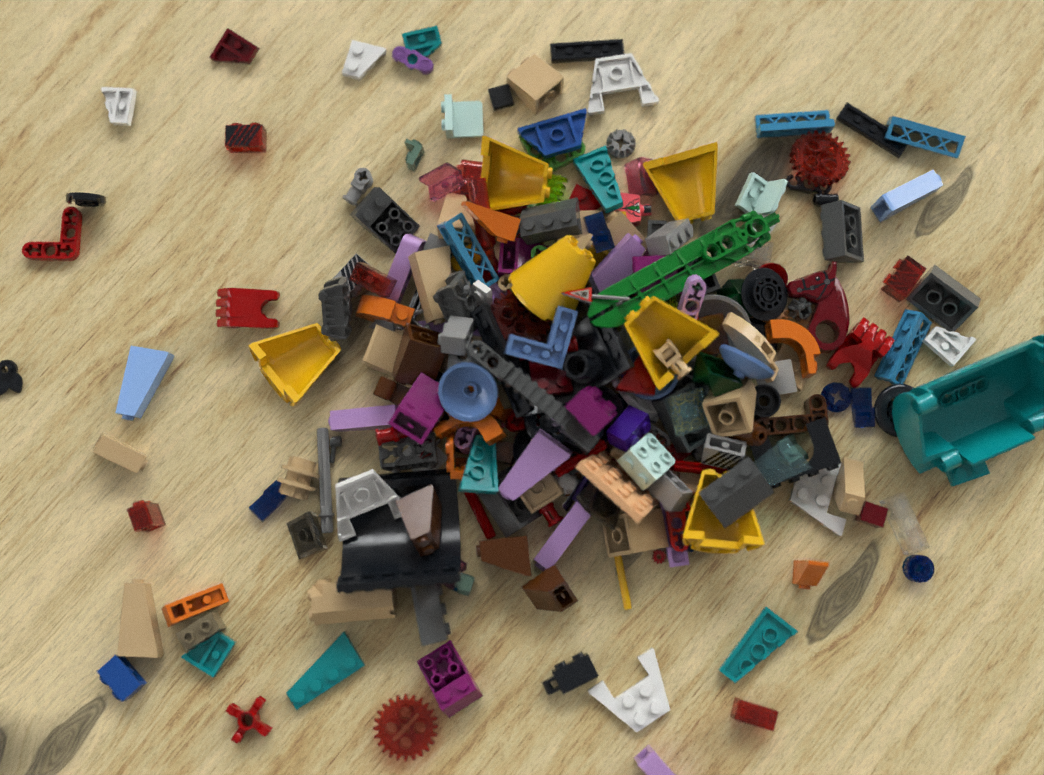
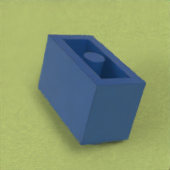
M114 655L97 671L101 682L108 685L112 689L113 696L122 702L129 700L147 684L145 679L125 656Z

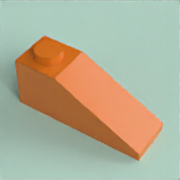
M462 201L461 206L491 236L497 237L496 241L505 244L508 241L514 242L521 219L468 201Z
M794 560L792 584H798L800 589H810L811 586H817L829 567V562Z
M221 583L169 603L161 610L167 626L171 627L229 602V599Z

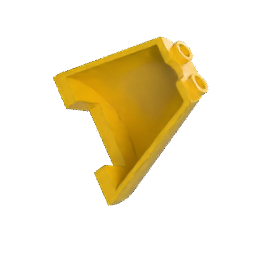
M482 136L480 155H483L480 189L479 193L476 194L475 204L492 210H500L542 203L545 201V198L550 197L551 187L547 186L548 179H552L553 168L549 167L548 163L490 137Z
M717 142L643 163L646 172L676 221L689 218L690 224H694V219L701 218V221L712 219V215L715 214Z
M566 235L514 270L508 277V282L513 284L511 290L525 307L544 321L546 319L554 320L557 306L576 310L579 300L563 295L562 292L585 288L596 263V260L592 258V253L587 249L581 250L577 245L579 243L578 240L571 235Z
M647 296L639 303L641 308L637 312L632 310L624 318L627 321L624 325L656 387L661 390L675 377V373L659 360L653 352L655 349L658 350L669 338L683 356L681 359L687 364L697 353L707 347L719 333L655 296L651 298Z
M318 323L248 345L254 361H258L260 371L267 382L286 403L291 402V406L298 404L341 351L337 341L333 342L328 336L322 334L321 326Z
M714 469L702 470L682 536L685 546L690 544L691 549L706 553L734 554L739 553L744 548L747 551H752L764 545V539L754 509H751L727 528H724L699 494L700 491L728 471H724L723 474H717Z

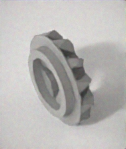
M616 129L609 134L606 141L608 152L616 158L630 156L636 146L632 133L625 129ZM621 137H623L624 143L626 144H623L620 150L619 143L617 142H619Z

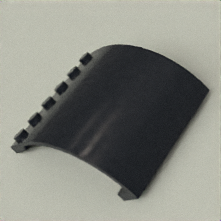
M590 275L585 288L592 287V294L598 295L600 292L592 275ZM520 300L492 309L489 303H483L471 312L483 342L506 362L513 363L514 368H519L525 376L528 375L530 377L528 360L520 362L519 357L504 353L509 334L547 344L553 321L550 319L544 321L525 307ZM579 300L575 310L578 311L571 338L572 336L576 337L578 350L595 352L602 360L603 370L599 379L591 384H581L571 379L572 394L553 396L562 405L569 403L587 386H596L599 389L635 367L617 328H602L591 323V321L609 312L608 309L588 318L587 313L590 303ZM491 359V361H492V363H493V365H494V368H496V367H497L496 362ZM585 362L582 365V371L585 370ZM501 381L516 418L539 413L537 411L538 408L535 405L532 407L528 399H522V395L519 392L516 394L513 392L514 388L512 386L508 388L505 386L506 383Z
M446 469L379 474L400 498L432 484L442 504L439 549L430 555L421 557L410 539L402 517L394 519L388 503L355 516L350 521L356 536L343 541L341 573L336 584L337 593L349 594L362 590L371 592L375 589L392 590L396 587L413 588L418 585L434 586L441 583L450 585L461 582V542L456 479H451L450 472H447ZM352 477L339 478L338 483Z

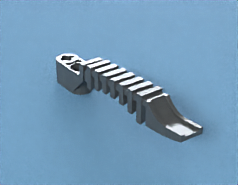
M480 340L470 343L466 354L473 363L483 366L493 377L506 383V387L512 386L514 388L513 392L516 394L519 392L524 400L528 399L530 401L529 404L532 407L535 405L540 414L542 412L545 413L544 418L547 420L552 419L554 427L558 425L562 427L559 431L587 453L600 439L596 435L593 436L567 408L562 406L561 402H557L551 394L548 395L544 388L541 389L538 386L539 384L531 381L528 375L525 376L519 368H514L513 363L506 362ZM478 347L480 351L475 355L473 350ZM487 360H494L497 367L490 368L487 365Z

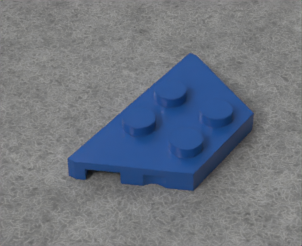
M584 108L518 128V134L545 159L580 149L587 110Z

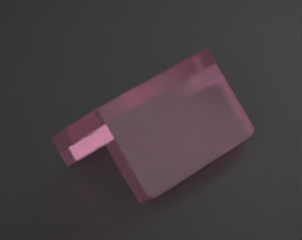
M639 157L625 164L629 194L640 195V197L643 195L651 197L659 195L657 188L643 166L644 162L653 159Z
M448 162L419 177V181L428 186L429 197L434 202L446 196L447 193H452L464 187L461 170Z

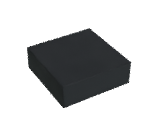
M509 84L488 89L494 111L514 106Z

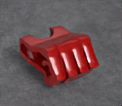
M223 288L217 290V296L221 297V299H216V307H221V309H216V317H220V319H217V327L276 329L279 327V321L267 318L262 313V307L269 301L279 300L280 292L246 288Z
M864 317L849 331L843 344L836 349L826 363L828 370L836 369L841 363H851L854 373L849 379V384L853 388L858 387L864 381L877 359L885 356L895 341L890 336L885 338L887 333L883 329L877 332L879 327L875 323L868 325L869 321Z

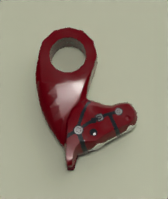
M835 261L829 264L827 270L817 271L792 280L786 286L788 298L799 299L802 297L815 305V310L806 329L815 338L821 353H830L843 344L850 323L849 306L844 289L836 277L837 262ZM818 324H827L833 329L835 336L832 343H823L817 338L815 332Z

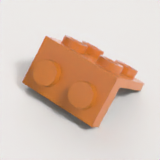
M453 432L446 438V470L450 472L451 479H459L461 481L468 458H456L455 432Z

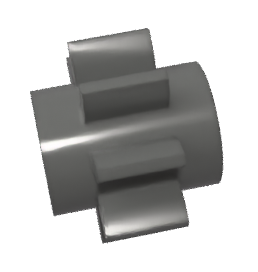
M802 297L799 300L792 299L788 306V316L800 322L801 318L807 320L812 313L810 307L812 304Z

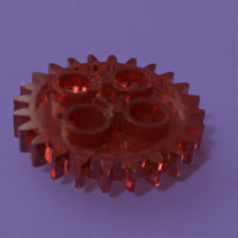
M815 130L813 134L808 131L806 135L802 134L799 139H796L790 149L792 151L789 156L792 158L789 163L794 164L791 168L792 170H798L796 176H803L801 181L807 179L808 185L814 182L815 187L821 183L822 187L825 188L827 184L831 187L834 182L837 184L844 178L849 170L848 166L851 161L848 160L850 154H845L848 148H842L844 142H837L838 136L833 139L831 138V132L826 136L824 130L821 134Z
M507 289L505 294L501 292L499 298L494 299V304H491V310L505 341L508 340L509 334L541 342V338L545 339L546 332L550 330L549 325L552 320L546 319L544 321L531 311L527 313L529 309L527 307H519L517 304L522 303L509 289ZM502 314H508L510 318H505ZM530 318L536 319L537 322H532ZM515 329H521L523 333H518Z
M407 693L404 694L403 699H401L399 694L396 695V701L389 698L390 705L383 703L384 711H377L381 717L374 719L375 722L379 723V725L373 727V730L379 731L374 738L381 739L377 746L384 745L385 747L382 752L384 753L389 750V758L396 754L397 761L401 756H404V760L407 762L410 755L414 761L417 753L423 757V749L429 752L430 747L428 744L434 745L435 743L431 737H437L438 735L437 732L433 731V729L439 727L438 724L433 723L438 719V716H431L435 709L428 710L429 702L423 705V697L417 701L415 700V694H413L411 699L408 698ZM404 707L409 708L411 716L403 717L401 709ZM416 713H418L419 717L410 725L409 730H405L403 734L396 741H394L393 738L403 728V724L406 725L411 720V718ZM390 722L394 723L397 726V731H388L387 724ZM415 723H424L425 730L422 732L417 731ZM401 738H410L411 745L408 747L403 746Z

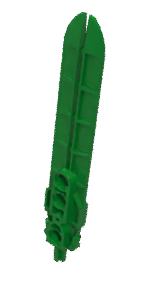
M751 211L741 215L740 218L732 219L711 232L601 291L598 295L629 297L636 293L637 296L620 306L616 304L622 300L594 298L588 308V318L612 307L611 311L596 318L591 323L602 328H614L627 322L624 318L632 310L637 312L641 308L639 303L647 296L649 298L655 296L662 301H666L683 291L689 276L698 275L704 280L751 254L756 248H761L771 239L769 234L770 227L780 222L779 214L773 212L763 218L756 211ZM737 222H745L740 228L739 226L736 227ZM756 241L755 245L752 248L748 246L750 243ZM698 260V263L690 267L688 266L689 263ZM682 267L684 268L683 271L665 280L664 277ZM660 280L661 283L641 293L640 290Z

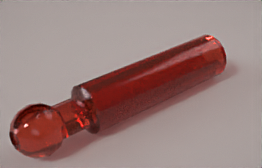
M486 177L467 180L470 202L491 209ZM473 218L476 238L496 272L499 266L494 251L496 239Z

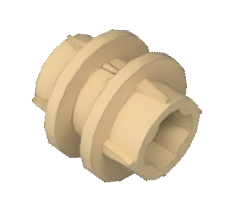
M290 456L288 464H282L281 468L287 470L285 479L279 477L277 479L278 482H281L280 494L304 501L307 500L310 491L315 492L316 488L310 487L312 477L317 479L320 477V475L316 474L318 464L303 458Z

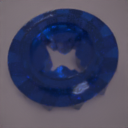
M830 383L821 392V395L826 400L827 410L831 412H842L851 404L852 395L849 388L843 383ZM839 391V397L843 400L835 402V398L831 394H836Z

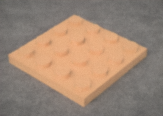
M607 451L596 455L592 454L580 461L576 468L637 523L659 503L656 498L649 494V490L645 489L643 491L633 479L628 477L625 471L620 468L621 465L609 457Z

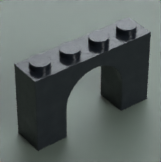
M825 417L806 423L814 452L809 462L801 467L792 468L782 464L774 453L769 436H767L766 441L762 445L750 446L758 470L772 489L780 487L781 482L787 480L789 483L799 481L800 476L806 474L808 477L820 474L819 470L824 468L827 471L839 468L838 464L841 463V459Z

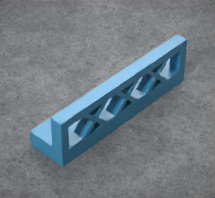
M829 110L755 116L757 138L830 133L835 127L834 119H830ZM816 116H824L825 120L814 119ZM801 117H803L804 119L807 120V121H797V122H795L798 118H801ZM780 119H786L788 121L783 123H777ZM760 120H767L770 123L760 124Z
M895 116L889 117L886 124L889 126L885 139L953 158L959 157L966 137ZM893 127L902 129L904 133L899 137L891 136ZM911 132L918 133L922 139L913 142L908 134ZM930 137L936 138L940 144L931 147L926 139ZM948 142L957 144L955 153L948 152L945 144Z
M462 212L448 221L437 225L447 245H450L451 252L462 271H465V276L470 281L471 286L479 280L489 287L499 280L497 273ZM458 219L463 225L462 232L456 231L452 225ZM464 237L471 239V249L465 248L463 244ZM474 253L482 258L480 266L475 265L473 262ZM484 270L489 271L493 278L485 283L482 277Z
M905 309L892 337L895 341L887 354L883 356L874 375L877 379L889 381L892 385L904 384L921 348L922 341L932 324L922 312Z

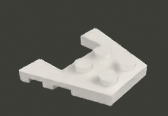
M632 53L595 59L588 116L604 114L602 95L638 89L642 107L659 103L657 95L655 96L650 83L646 81Z
M801 463V464H799L798 467H801V466L805 465L806 463ZM841 463L838 464L839 468L830 471L824 468L819 470L820 474L808 477L807 474L800 476V480L793 483L789 501L806 514L815 518L820 524L829 528L837 536H842L846 519L827 513Z
M373 469L335 484L339 542L356 536L350 521L351 518L387 503L394 519L402 517L396 504V500L401 498Z
M653 648L637 657L648 673V676L615 698L603 680L588 689V692L636 732L670 711Z

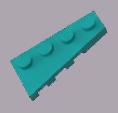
M606 145L573 159V165L606 214L623 207V200Z
M765 606L718 670L736 683L798 631Z
M345 631L286 693L296 710L365 666Z

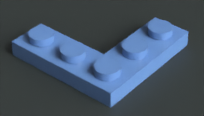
M557 306L547 344L509 334L504 353L562 369L578 311Z

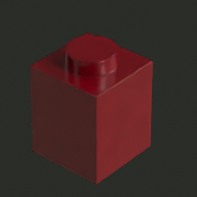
M864 501L860 515H855V521L876 528L884 527L888 508Z

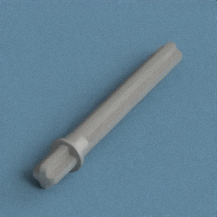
M318 428L319 517H321V532L332 533V516H334V513H332L328 428Z

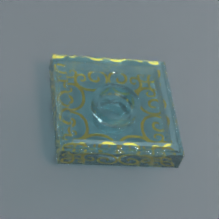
M703 387L667 397L676 436L685 435L710 426L702 406V402L705 399Z

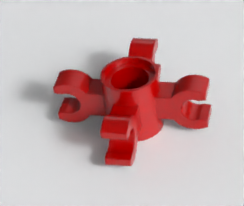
M262 696L257 697L252 707L247 711H244L234 703L228 705L225 712L236 717L239 726L231 738L236 744L241 742L246 732L252 728L264 737L269 735L272 727L261 722L259 714L260 709L266 702L265 698ZM246 715H250L253 718L252 725L245 722Z

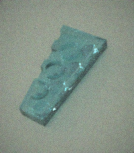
M787 436L753 462L770 486L812 468Z

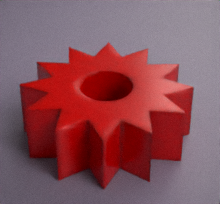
M656 549V552L653 551L652 559H654V562L657 564H662V561L665 562L664 559L667 558L664 557L666 555L664 551H661V549L659 551Z

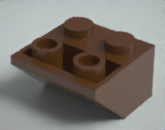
M555 564L521 586L533 605L539 610L563 612L578 602Z

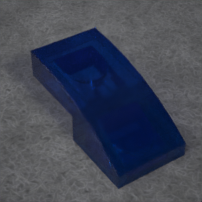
M603 212L583 217L588 234L591 233L593 235L590 240L593 242L592 245L596 253L615 248Z
M850 388L854 427H875L872 388Z
M277 480L249 507V510L262 523L288 497L287 495L280 494L281 482Z

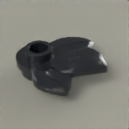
M12 360L0 362V396L6 393L9 388L16 393H20L22 390L23 379L17 373V364Z

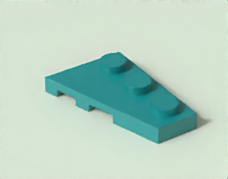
M482 435L474 437L458 492L498 493L496 443L489 446Z

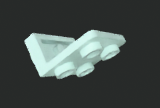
M444 94V101H441V112L445 113V119H442L441 123L442 131L445 130L446 137H482V102H453L452 94Z
M749 173L735 206L745 213L756 211L758 215L772 214L778 208L779 200L786 190L788 181L780 179L767 182L756 173Z
M648 433L621 456L617 462L644 491L675 463V459L652 433Z

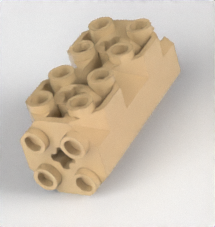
M336 578V582L333 583L331 579L316 580V584L312 585V589H308V601H311L312 609H309L310 622L314 621L315 625L397 617V613H393V610L397 609L396 588L392 590L375 589L371 592H365L364 590L354 591L349 594L337 593L336 584L338 578Z

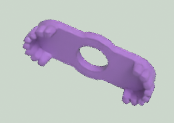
M397 46L392 52L395 62L399 61L408 68L417 69L423 75L430 74L434 69L433 62L429 58L420 55L416 50ZM411 54L418 57L417 63H408V56Z

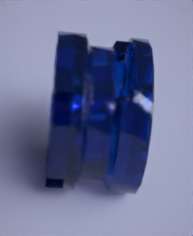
M910 555L904 560L902 565L905 577L910 581L918 583L929 581L935 571L931 559L923 555Z

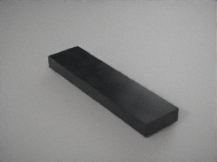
M623 39L550 43L552 63L595 61L598 58L624 54Z
M849 103L845 104L836 118L842 124L897 158L902 155L908 146L907 144L885 139L888 127ZM893 130L891 132V136H901Z

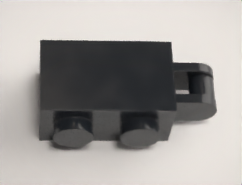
M581 651L572 656L573 660L567 663L561 661L554 665L555 669L552 670L554 676L542 681L548 695L559 690L565 694L599 676L588 653L583 654ZM556 679L559 686L553 688L551 681Z

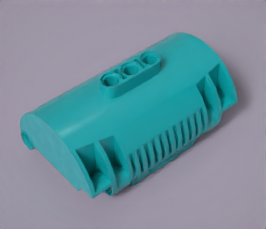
M1044 334L1034 336L1030 340L1020 342L895 397L892 406L895 431L907 458L919 474L935 467L945 473L961 466L962 462L965 464L969 463L972 466L978 465L1034 440L1035 436L1032 434L1044 429Z

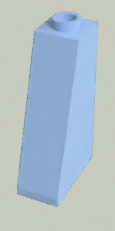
M931 170L883 194L870 208L881 223L939 190L943 186L941 177L934 170Z
M137 346L130 347L115 412L122 415L121 419L133 421L134 418L141 419L173 361V354Z

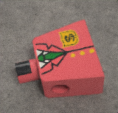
M621 193L623 207L618 210L635 227L640 225L641 216H651V204L640 205V195Z

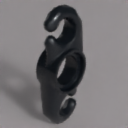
M792 174L785 179L788 181L786 185L788 189L805 194L812 192L822 193L820 189L821 183L827 185V189L823 191L824 194H828L832 189V184L827 178L815 177L813 175H806L804 177L796 175L797 185L795 186L790 184V180L794 178ZM804 181H812L813 188H806L804 186Z

